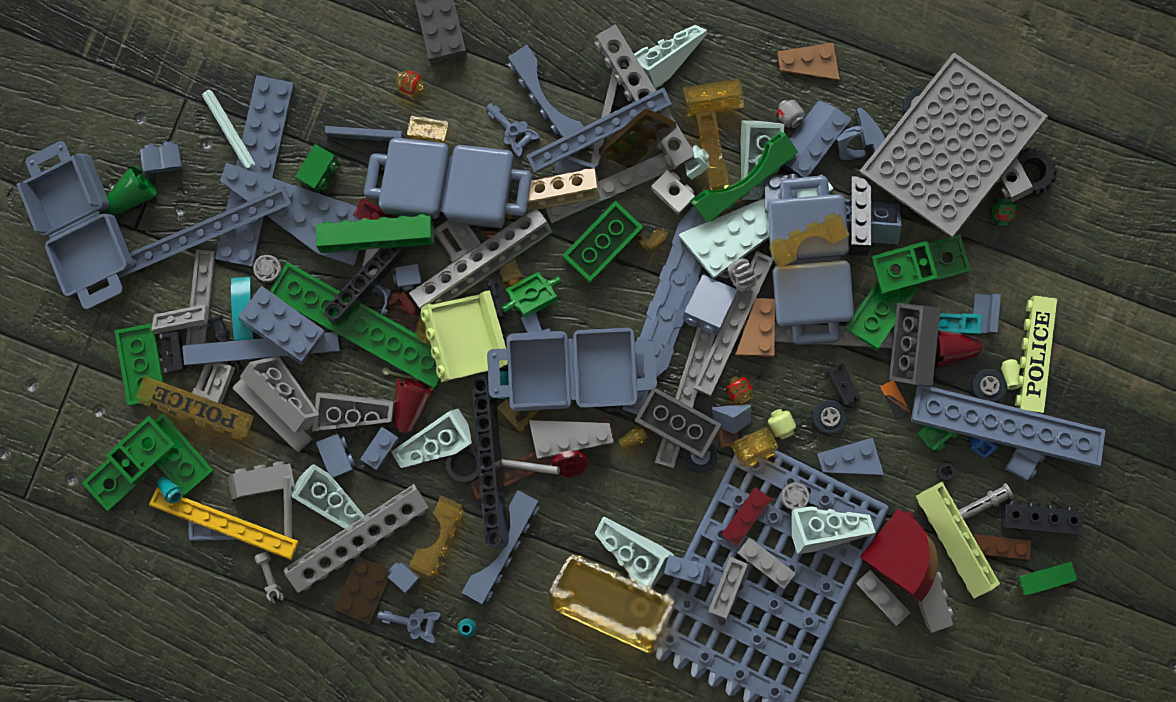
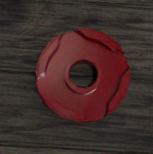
M569 450L554 456L551 459L550 466L560 467L559 474L569 478L583 473L585 467L589 466V462L584 452Z

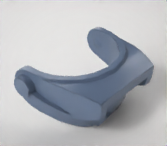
M854 126L848 128L839 135L837 141L840 159L852 160L866 156V151L851 150L847 148L851 139L864 132L862 127Z
M377 284L371 292L378 293L384 299L385 305L381 315H386L388 311L387 306L391 298V290Z

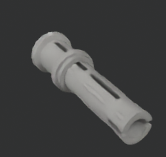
M1005 483L1003 487L995 491H989L987 496L963 507L959 512L965 520L991 506L998 507L999 503L1007 499L1011 500L1014 497L1009 486Z

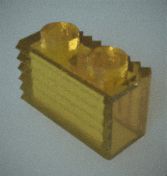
M765 427L733 442L731 447L741 466L748 465L750 467L758 463V459L762 457L768 459L775 455L778 444L771 434L769 427Z

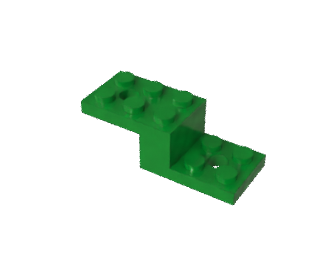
M960 234L955 235L954 238L948 237L930 243L925 241L871 256L881 294L913 285H924L971 271ZM944 253H949L952 256L950 263H945L942 260ZM892 265H897L900 268L899 275L891 274L890 267Z
M148 416L105 455L108 459L85 479L82 484L107 511H110L152 472L150 468L176 444L152 417ZM146 438L153 440V446L149 449L143 446V441ZM111 478L114 480L115 485L112 489L108 490L105 487V482Z

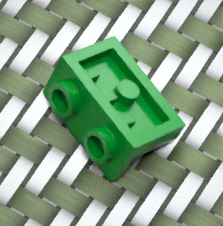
M925 426L917 433L931 451L935 449L940 451L947 445L945 442L950 437L954 439L959 435L958 433Z

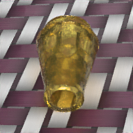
M636 426L620 438L619 442L622 448L626 449L643 444L649 438L643 426Z

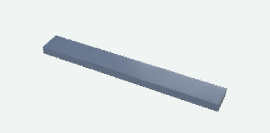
M663 87L526 156L534 173H537L619 132L645 108L658 113L672 106V103Z
M335 332L324 333L323 338L311 354L338 352V334ZM264 338L183 346L184 365L288 356Z

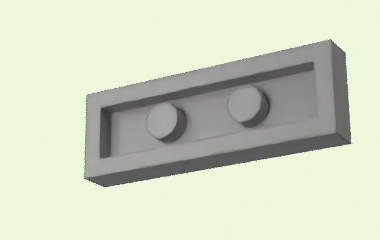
M204 304L155 314L152 331L154 334H160L207 324L209 307Z
M750 537L737 552L783 589L796 574Z
M729 557L708 609L709 612L727 618L747 568V563Z
M871 570L856 582L859 588L895 626L910 614V611Z

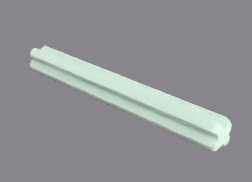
M207 90L202 94L205 102L245 169L251 170L255 167V162L214 93Z

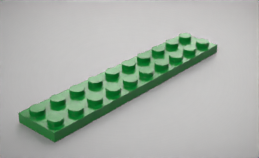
M286 262L270 290L272 294L304 316L435 389L440 378L436 372V361L431 354L432 347L430 341L362 303L341 324H331L325 315V308L340 291ZM346 297L344 303H349L352 298ZM333 311L330 317L338 316L339 311Z

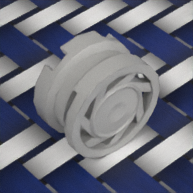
M263 255L255 261L253 270L258 279L263 282L272 283L280 275L282 266L275 257Z
M791 483L782 490L781 500L788 509H800L808 503L809 492L804 485Z

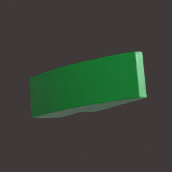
M1072 562L1017 576L1022 596L1077 581Z

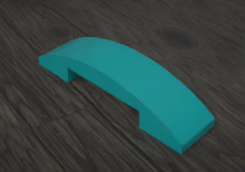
M251 277L231 278L234 341L255 339L253 331L242 324L238 318L251 300Z
M940 313L938 330L959 334H981L982 314Z

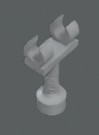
M264 552L254 557L256 564L262 566L268 587L264 588L267 592L268 600L276 604L274 597L277 595V598H281L283 602L284 595L280 592L282 589L275 584L270 570V553Z

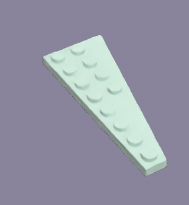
M828 182L829 194H830V193L833 191L834 188H833V187L831 186V184ZM817 188L797 189L798 198L818 196ZM764 199L679 234L681 241L713 279L726 271L730 263L745 257L770 238L768 213H765Z

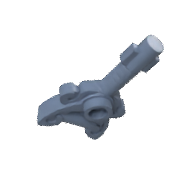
M490 103L486 107L489 111L488 115L492 119L496 118L506 128L504 143L505 145H512V149L517 157L522 156L523 148L531 140H539L540 136L533 130L527 129L528 125L525 121L511 124L500 113L501 110L496 105L493 106ZM526 134L518 143L515 142L518 135Z
M417 609L415 613H412L407 618L394 615L390 611H379L378 619L382 620V622L407 625V629L411 632L413 639H417L420 636L430 643L435 642L432 632L435 621L439 619L441 613L429 612L424 614L423 609ZM424 619H427L425 632L421 630V623Z

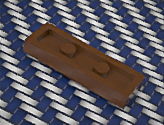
M972 534L983 555L1030 559L1031 540Z

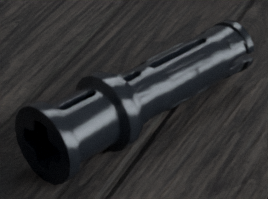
M223 315L209 319L207 323L212 327L214 339L219 342L231 341L229 338L230 331L226 329L223 322ZM228 361V365L235 368L234 372L243 369L240 361Z

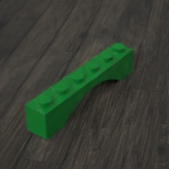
M780 131L765 143L759 162L745 178L726 188L704 190L690 202L707 223L709 221L712 222L720 216L719 213L723 210L730 209L736 200L747 196L750 193V189L761 185L767 176L777 173L780 170V166L785 162H791L798 153V150L788 136Z

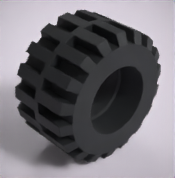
M1028 147L1022 150L1017 157L1021 166L1024 163H1033L1041 172V179L1038 182H1031L1033 192L1026 195L1027 198L1037 197L1051 188L1057 178L1055 176L1058 173V169L1055 168L1056 161L1052 162L1051 158L1053 156L1045 154L1047 151L1044 149L1040 151L1039 147L1034 149ZM1009 176L1006 180H1009V182H1015L1017 178L1014 176Z

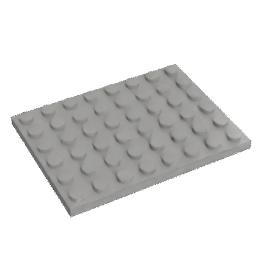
M953 53L862 167L860 173L948 236L954 238L1044 124L1048 116Z

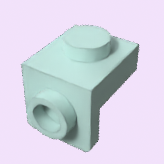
M697 145L693 147L694 157L685 163L686 173L690 179L702 174L703 171L710 167L708 153Z

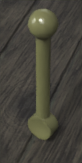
M389 368L383 369L385 376L394 375L415 380L417 383L421 382L411 375L390 371Z

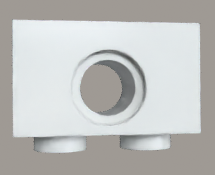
M666 170L651 186V190L679 215L691 203L690 201L694 199V191L687 184L684 186L679 181L680 178L673 171L670 173ZM676 187L679 190V194L673 196L669 193V189Z

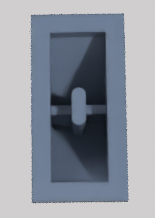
M751 405L712 407V418L722 424L721 429L735 434L751 423Z

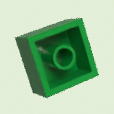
M314 144L295 177L300 184L320 194L328 188L330 183L328 180L331 175L334 176L338 171L339 161L335 155Z

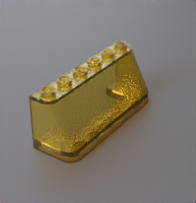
M569 554L549 590V603L556 611L649 653L655 652L675 606V600L669 595H661L648 586L643 587L633 579H626L615 571L603 569L598 563L592 564L586 561L580 555L574 556Z

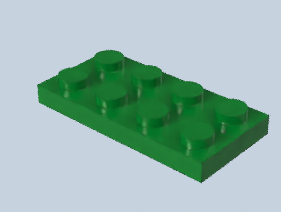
M877 281L845 330L878 350L895 325L897 303L909 304L918 287L913 285L881 294Z
M153 323L114 330L128 406L156 401L152 399L154 394H156V399L161 400L162 396L157 397L159 391H161V394L164 393V390L158 389L157 392L155 391L157 386L165 389L156 334L152 331Z
M162 413L154 421L176 445L156 464L171 482L182 489L183 496H186L214 470L168 416ZM146 438L143 441L144 448L149 449L153 446L151 438Z

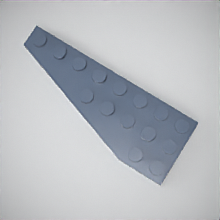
M226 163L220 182L248 202L285 186L292 204L266 216L317 254L352 266L355 265L359 250L319 252L316 247V224H322L323 222L341 223L343 220L360 221L353 216L357 206Z

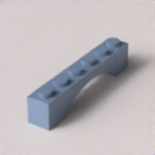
M525 45L508 57V67L513 74L515 72L520 77L518 81L523 89L527 88L531 93L529 97L534 104L538 103L541 107L539 111L545 120L549 119L552 123L550 128L555 135L559 134L563 138L584 127L580 121L570 119L558 112L547 101L538 82V60L528 45Z
M519 490L517 491L509 505L510 531L507 546L490 566L481 572L471 575L462 591L463 594L481 604L484 601L488 602L493 594L491 588L494 584L498 585L503 575L500 572L503 566L508 567L512 559L509 556L512 550L516 551L521 543L519 537L522 532L526 534L530 526L528 521L531 515L535 517L540 508L537 505L539 501Z

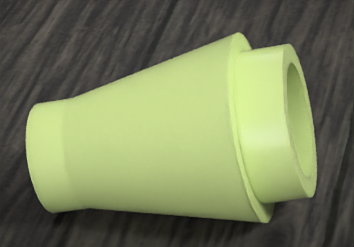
M1016 360L1004 361L1001 371L1008 389L1014 390L1019 388L1020 365Z

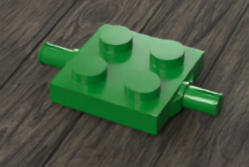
M537 272L508 287L505 290L511 301L502 305V310L506 313L516 308L524 318H527L557 302L558 298L552 287L562 283L560 277L557 276L548 281Z

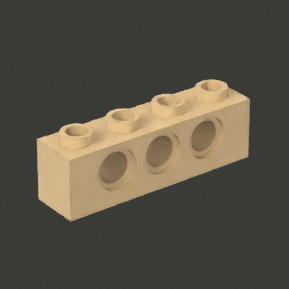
M583 169L578 172H567L563 175L531 180L526 212L531 211L535 207L537 209H544L600 198L598 177L595 169Z

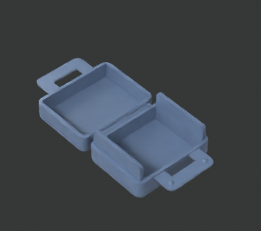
M393 138L389 142L387 155L375 153L370 156L364 196L366 198L379 199V207L385 214L409 217L426 214L431 216L432 219H436L439 217L440 212H444L445 218L451 223L502 228L506 214L522 216L526 213L532 174L526 170L513 169L514 157L509 150L457 145L454 148L453 156H450L449 148L445 143ZM380 165H384L381 188H376ZM511 180L520 181L516 204L508 203Z
M59 141L29 156L26 159V165L31 178L23 181V183H18L17 187L35 232L50 238L45 244V249L63 294L66 296L78 295L81 305L85 309L120 294L123 288L118 275L131 270L133 261L116 218L111 214L100 215V212L108 209L109 200L91 156L80 153L70 156L68 148L63 141ZM59 155L60 163L41 172L38 164ZM106 281L109 282L110 286L89 295L88 290Z
M825 176L783 179L780 182L781 199L771 200L767 204L771 257L774 260H780V266H776L772 271L776 322L783 327L791 326L792 341L796 345L837 342L840 339L839 322L850 321L854 317L850 264L847 261H841L840 255H845L849 250L845 198L840 194L829 195L828 179ZM817 188L818 196L792 198V190ZM828 323V331L803 333V325Z
M630 328L578 330L573 334V339H568L567 334L563 331L514 333L507 337V348L491 349L487 353L489 394L494 398L509 397L510 407L514 411L565 409L570 406L571 400H576L577 405L582 408L633 405L637 402V390H652L657 385L655 345L651 341L634 342V332ZM635 353H644L645 378L636 379ZM499 360H508L509 385L500 386Z

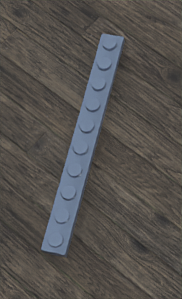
M285 186L130 252L133 267L131 270L118 275V277L121 278L291 205L292 201Z

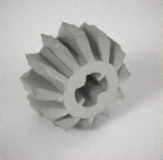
M737 259L729 264L728 275L738 291H748L756 286V274L747 259Z

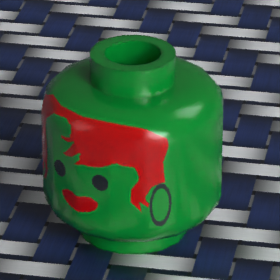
M997 198V201L992 203L991 219L997 221V225L1008 226L1009 222L1016 220V203L1011 202L1010 199Z

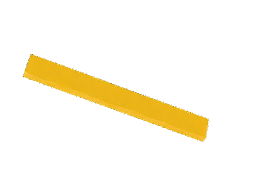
M158 487L149 503L153 508L292 560L299 544L297 540L184 497L175 504L166 502Z

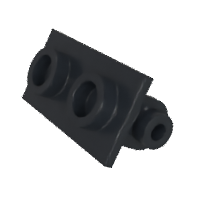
M501 278L490 279L488 282L482 283L484 291L490 290L497 317L501 318L511 315L510 310L504 313L501 307L508 303Z

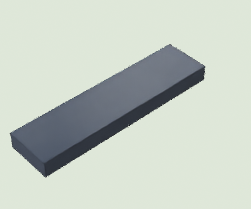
M335 126L325 127V133L328 137L379 141L403 138L402 131Z

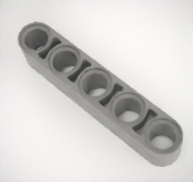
M242 378L232 387L298 453L312 440L305 431L295 433Z

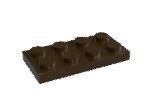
M645 108L599 148V155L630 168L677 128L676 122Z

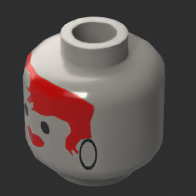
M784 100L778 105L779 109L776 116L785 127L796 128L804 121L805 112L795 100Z

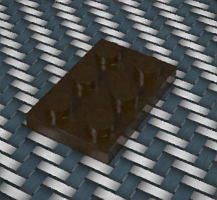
M358 556L353 563L334 610L370 624L388 584V576L391 574L388 571L390 569Z

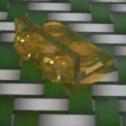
M411 115L407 139L445 143L449 122Z

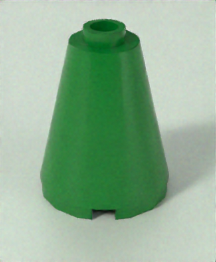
M132 165L107 195L109 200V207L105 210L107 214L116 216L156 196L155 186L148 177L145 179L141 175L143 173L141 169Z

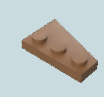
M833 43L777 51L780 72L804 74L835 81L840 80Z
M756 298L735 356L774 357V299Z

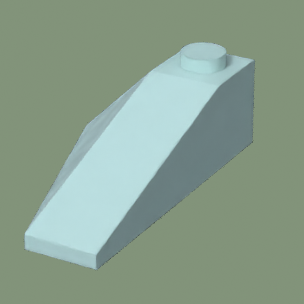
M694 25L676 33L673 39L660 40L657 46L650 49L648 47L642 48L634 54L654 88L661 86L670 79L707 35V30Z
M764 121L741 122V180L759 162L765 143L780 131L784 133V124ZM764 182L750 189V193L742 199L761 200L764 193Z
M459 409L451 410L391 451L401 468L457 454L472 443L469 425Z
M314 464L299 477L291 490L294 499L345 529L364 517V514L334 478Z
M817 507L792 510V539L797 554L822 550L876 533L870 515L852 512L840 513L831 509L827 511L819 510Z
M606 517L602 518L595 532V535L607 550L611 551L618 559L617 562L620 566L627 570L629 577L648 591L664 574L669 555L674 556L673 553L659 544Z

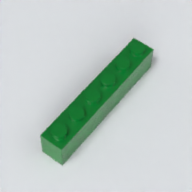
M419 214L417 217L399 216L392 219L381 217L379 220L361 219L354 222L343 220L341 223L323 222L322 224H316V247L320 253L434 244V222L431 216L426 214Z

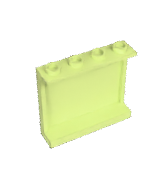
M490 290L479 295L430 305L429 303L421 308V318L426 325V336L431 343V354L436 361V372L441 382L487 372L488 351L506 348ZM499 360V369L508 366V360Z

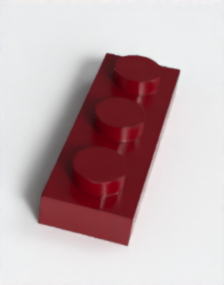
M755 487L721 535L738 546L771 498Z

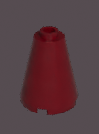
M938 330L934 368L978 356L982 351V342L975 336Z
M400 378L396 380L394 426L398 432L408 434V431H413L433 394V387L430 386V389H426V384L417 383L409 379H405L404 382H401Z

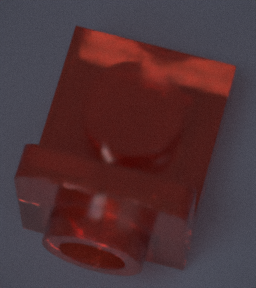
M404 291L394 293L390 297L391 300L388 301L391 307L401 301L400 307L405 314L409 313L413 316L418 313Z

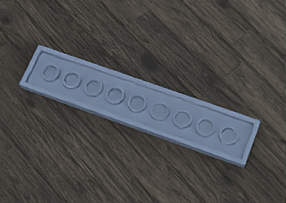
M257 75L242 142L255 162V167L250 171L270 178H274L295 85L292 82ZM238 157L236 166L245 169ZM230 190L226 211L248 201ZM265 216L221 234L215 259L254 267Z
M917 385L911 422L1096 468L1101 466L1105 437L1104 429L926 385Z

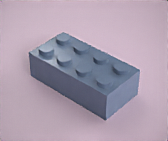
M262 286L238 316L242 324L300 365L305 362L324 336L322 328Z

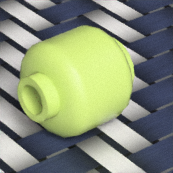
M778 409L771 413L772 417L768 420V425L775 437L784 439L794 434L796 424L789 411Z

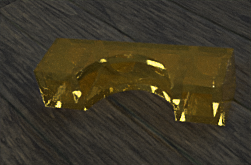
M715 110L696 113L695 122L700 147L709 155L708 162L710 167L705 170L709 190L726 188L729 186V180L721 152Z
M835 213L825 216V221L818 224L817 221L806 225L807 229L802 232L797 229L788 233L789 238L782 240L779 237L771 241V246L768 248L777 268L795 261L798 246L808 237L819 236L833 244L850 236L841 215L836 216Z
M440 496L433 512L440 523V536L431 547L416 549L409 565L410 568L428 576L437 573L440 567L438 560L440 556L445 555L448 549V545H446L448 538L452 539L455 534L456 528L454 525L456 520L460 521L463 516V505Z

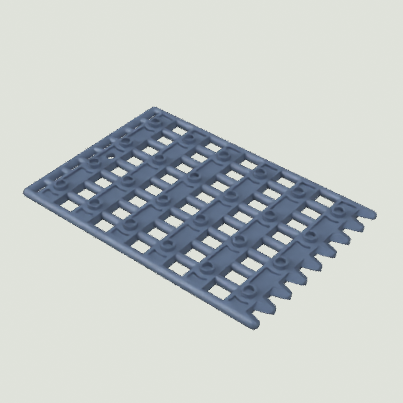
M744 436L683 558L710 567L707 582L713 584V587L704 602L695 597L700 585L693 583L689 592L686 593L678 589L681 580L673 578L658 612L640 645V650L646 652L657 643V659L663 661L672 652H675L674 667L676 669H682L691 660L693 661L691 675L694 678L701 677L709 669L708 682L710 686L716 687L726 678V693L733 696L742 687L745 688L744 702H754L759 696H762V702H796L864 562L860 556L875 539L889 507L749 436ZM750 445L758 449L757 454L746 450L747 446ZM765 453L776 458L774 463L763 458ZM782 462L793 467L791 472L780 467ZM737 467L747 472L739 489L729 484ZM799 471L810 475L809 479L806 480L798 476ZM754 476L764 480L760 491L767 495L771 485L783 490L791 483H800L810 488L811 493L809 494L808 503L816 506L819 510L827 511L831 509L840 513L852 512L870 515L876 533L867 536L861 550L850 545L852 541L818 550L810 566L807 567L799 563L802 554H797L796 550L792 558L781 554L789 536L792 537V514L790 515L781 510L783 502L780 493L775 505L767 504L756 519L765 525L758 540L755 542L796 573L791 581L800 586L793 601L791 602L782 597L785 588L783 589L779 585L775 593L765 589L764 587L769 577L762 573L758 584L747 580L753 567L747 561V568L727 618L708 611L729 557L736 558L737 552L749 538L746 533L738 546H736L721 534L750 495L746 492ZM817 479L828 484L826 489L815 484ZM834 488L845 492L843 498L832 493ZM853 496L861 500V506L850 502L851 497ZM720 502L730 506L722 524L712 519ZM869 505L880 510L878 515L867 510ZM772 528L782 532L774 550L764 545ZM702 537L713 541L705 558L695 554ZM720 545L730 550L723 567L712 562ZM824 554L834 558L826 576L816 571ZM841 562L852 567L844 585L833 580ZM807 589L817 593L810 610L799 606ZM738 597L748 602L740 619L730 615ZM824 597L835 602L827 619L817 615ZM668 606L679 611L671 628L660 623ZM755 606L766 611L758 628L747 623ZM686 615L696 619L688 637L678 632ZM772 615L783 619L775 637L764 632ZM703 623L714 628L706 646L695 641ZM790 623L801 628L792 646L782 641ZM721 632L731 637L723 655L713 650ZM807 632L818 637L810 655L799 650ZM738 641L748 645L741 663L730 659ZM755 650L766 654L758 672L747 667ZM773 658L784 663L775 681L765 676ZM790 667L801 672L793 690L782 685Z

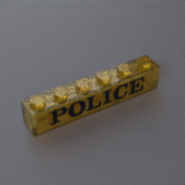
M147 376L143 377L136 398L140 399L139 403L150 407L151 403L158 405L157 409L169 413V410L177 412L176 416L187 420V417L195 419L194 423L205 427L206 423L213 426L212 430L223 433L224 430L231 432V437L242 440V437L247 438L255 418L253 415Z

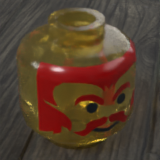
M406 69L403 72H399L395 86H397L398 92L414 97L417 93L420 94L422 92L424 83H422V76Z
M735 376L727 381L729 385L725 388V391L734 404L739 403L741 405L753 398L754 389L746 377L739 378Z

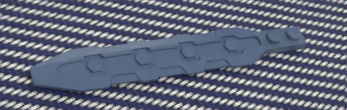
M694 206L678 224L669 257L659 277L660 282L653 301L650 302L646 313L645 324L640 337L636 341H651L654 343L656 378L669 366L680 327L684 323V320H682L684 312L697 287L698 277L702 268L701 263L679 238V234L706 223ZM635 353L636 379L645 378L644 353ZM637 390V402L633 405H624L622 410L638 415L647 399L649 390Z

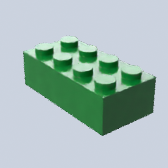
M615 201L562 255V258L585 281L591 284L643 231V226Z

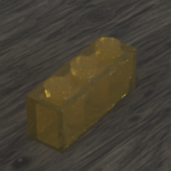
M739 78L683 87L687 116L744 108L743 91Z

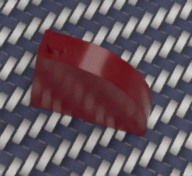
M898 509L860 557L870 567L922 602L935 580L938 565L936 547L930 535L915 520L916 517L909 511L904 513Z

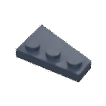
M873 438L817 454L823 473L884 475Z

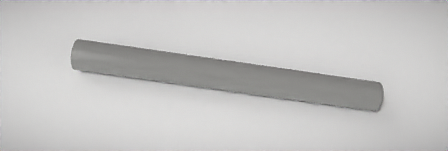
M492 458L489 459L488 465H492ZM502 459V467L550 474H559L560 467Z
M284 476V535L292 538L291 476Z

